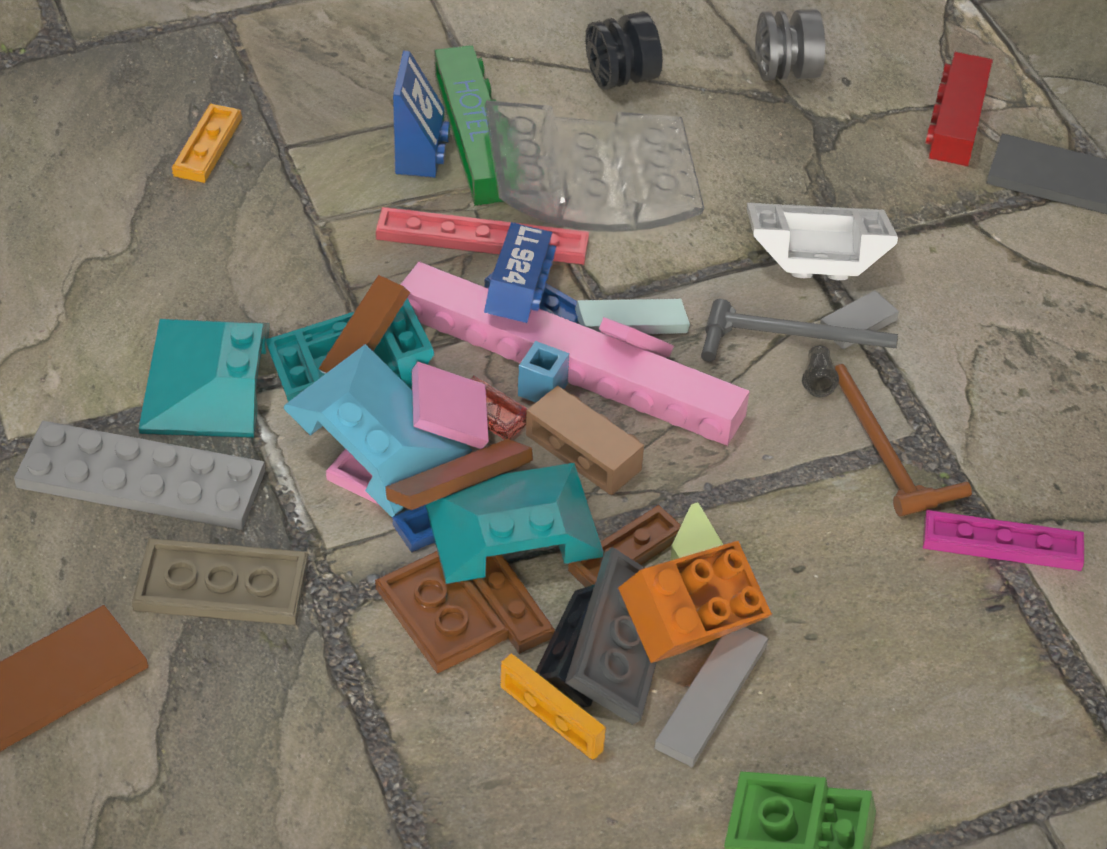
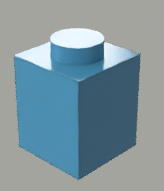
M535 341L519 364L518 396L536 403L557 385L565 389L568 384L570 353Z

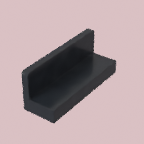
M595 584L574 591L535 671L555 688H563L582 708L591 706L594 700L565 682Z

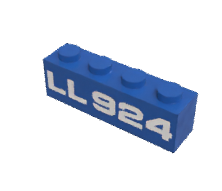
M511 222L490 280L484 313L527 323L531 310H539L556 251V246L550 245L553 232Z

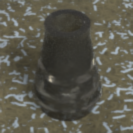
M822 345L814 346L809 350L808 361L802 376L804 388L815 397L829 396L839 384V375L831 359L830 350Z

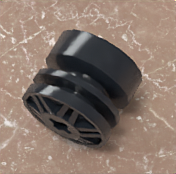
M640 11L623 15L619 18L618 22L613 18H609L603 22L595 21L588 24L585 33L586 55L593 78L601 89H612L616 85L621 87L627 85L629 80L638 83L660 76L663 65L662 46L655 23L648 13Z

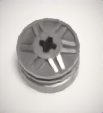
M817 9L795 10L790 24L784 11L776 12L775 16L771 11L760 13L755 36V53L758 69L763 81L773 80L775 76L779 80L787 79L790 67H792L793 74L797 79L821 77L825 62V31L821 14Z

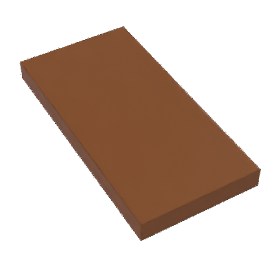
M105 605L0 661V752L149 668L146 657Z

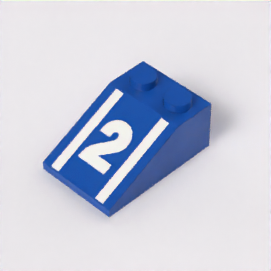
M403 51L393 93L395 174L436 178L438 164L445 163L446 144H443V142H449L450 122L445 121V108L410 51Z

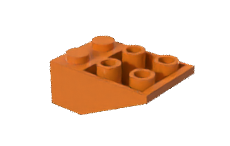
M739 541L641 569L618 587L651 663L684 653L772 615Z

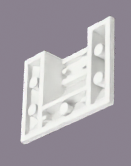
M747 203V212L754 237L786 272L792 273L791 275L797 278H811L813 274H827V277L830 279L846 280L848 276H858L897 244L898 236L885 210Z

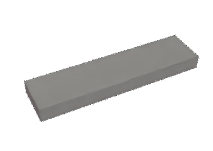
M746 627L722 636L657 737L654 749L693 767L766 649L768 638Z

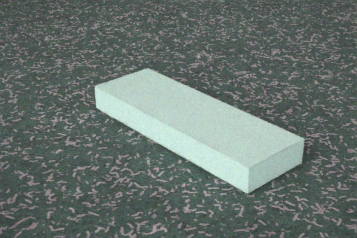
M681 299L577 300L575 308L579 324L600 333L602 332L599 330L603 317L646 334L687 333L690 326Z

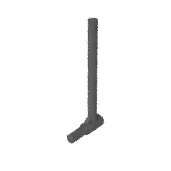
M716 299L712 304L705 331L707 335L701 357L707 362L714 361L721 337L732 331V328L895 349L897 348L898 334L737 314L729 301Z

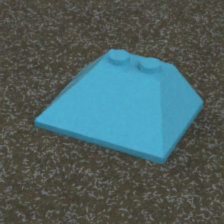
M366 344L286 403L283 408L310 436L323 426L372 475L365 491L391 517L397 515L405 507L387 500L386 486L470 454L472 451L467 444L413 426L412 390Z

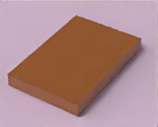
M437 551L375 580V589L437 674L508 639V629L470 580L446 584Z

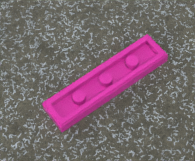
M926 510L923 549L1081 571L1084 565V532Z

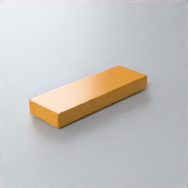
M210 103L173 164V176L206 183L242 120L241 110Z
M512 653L501 661L500 686L503 690L590 759H596L604 751L606 732L604 725Z

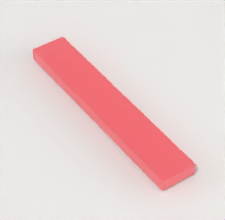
M382 207L376 228V240L500 255L511 222ZM521 224L553 232L550 245L556 246L553 261L584 265L589 232Z

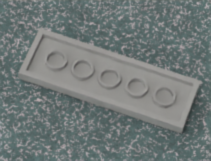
M42 420L14 480L16 488L243 530L265 474V462Z

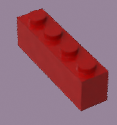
M954 52L952 64L945 63L930 122L936 125H929L925 144L931 145L929 159L969 166L993 59Z

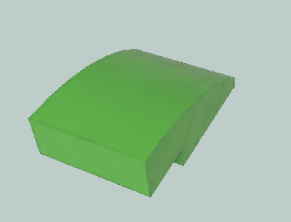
M740 771L724 844L725 849H870L876 815L873 793L869 790L828 788L826 777Z

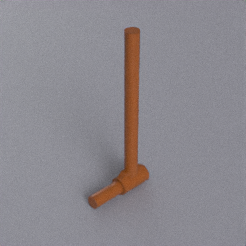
M839 364L832 369L835 379L899 488L896 496L893 498L894 509L899 517L937 508L938 504L972 495L971 486L967 481L937 489L927 488L922 485L915 486L846 366Z

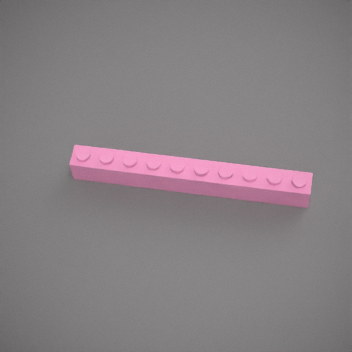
M418 262L400 284L411 292L407 298L421 324L521 363L535 341L570 353L568 383L669 422L674 426H679L699 434L709 440H714L728 446L746 417L749 390L541 309L538 311L531 310L527 323L484 313L488 288L424 263Z

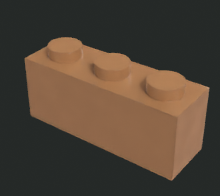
M558 385L527 409L526 436L564 463H575L577 472L611 496L642 470L644 444L634 435L628 434L614 425L605 415L598 414L582 403L577 396L569 394Z

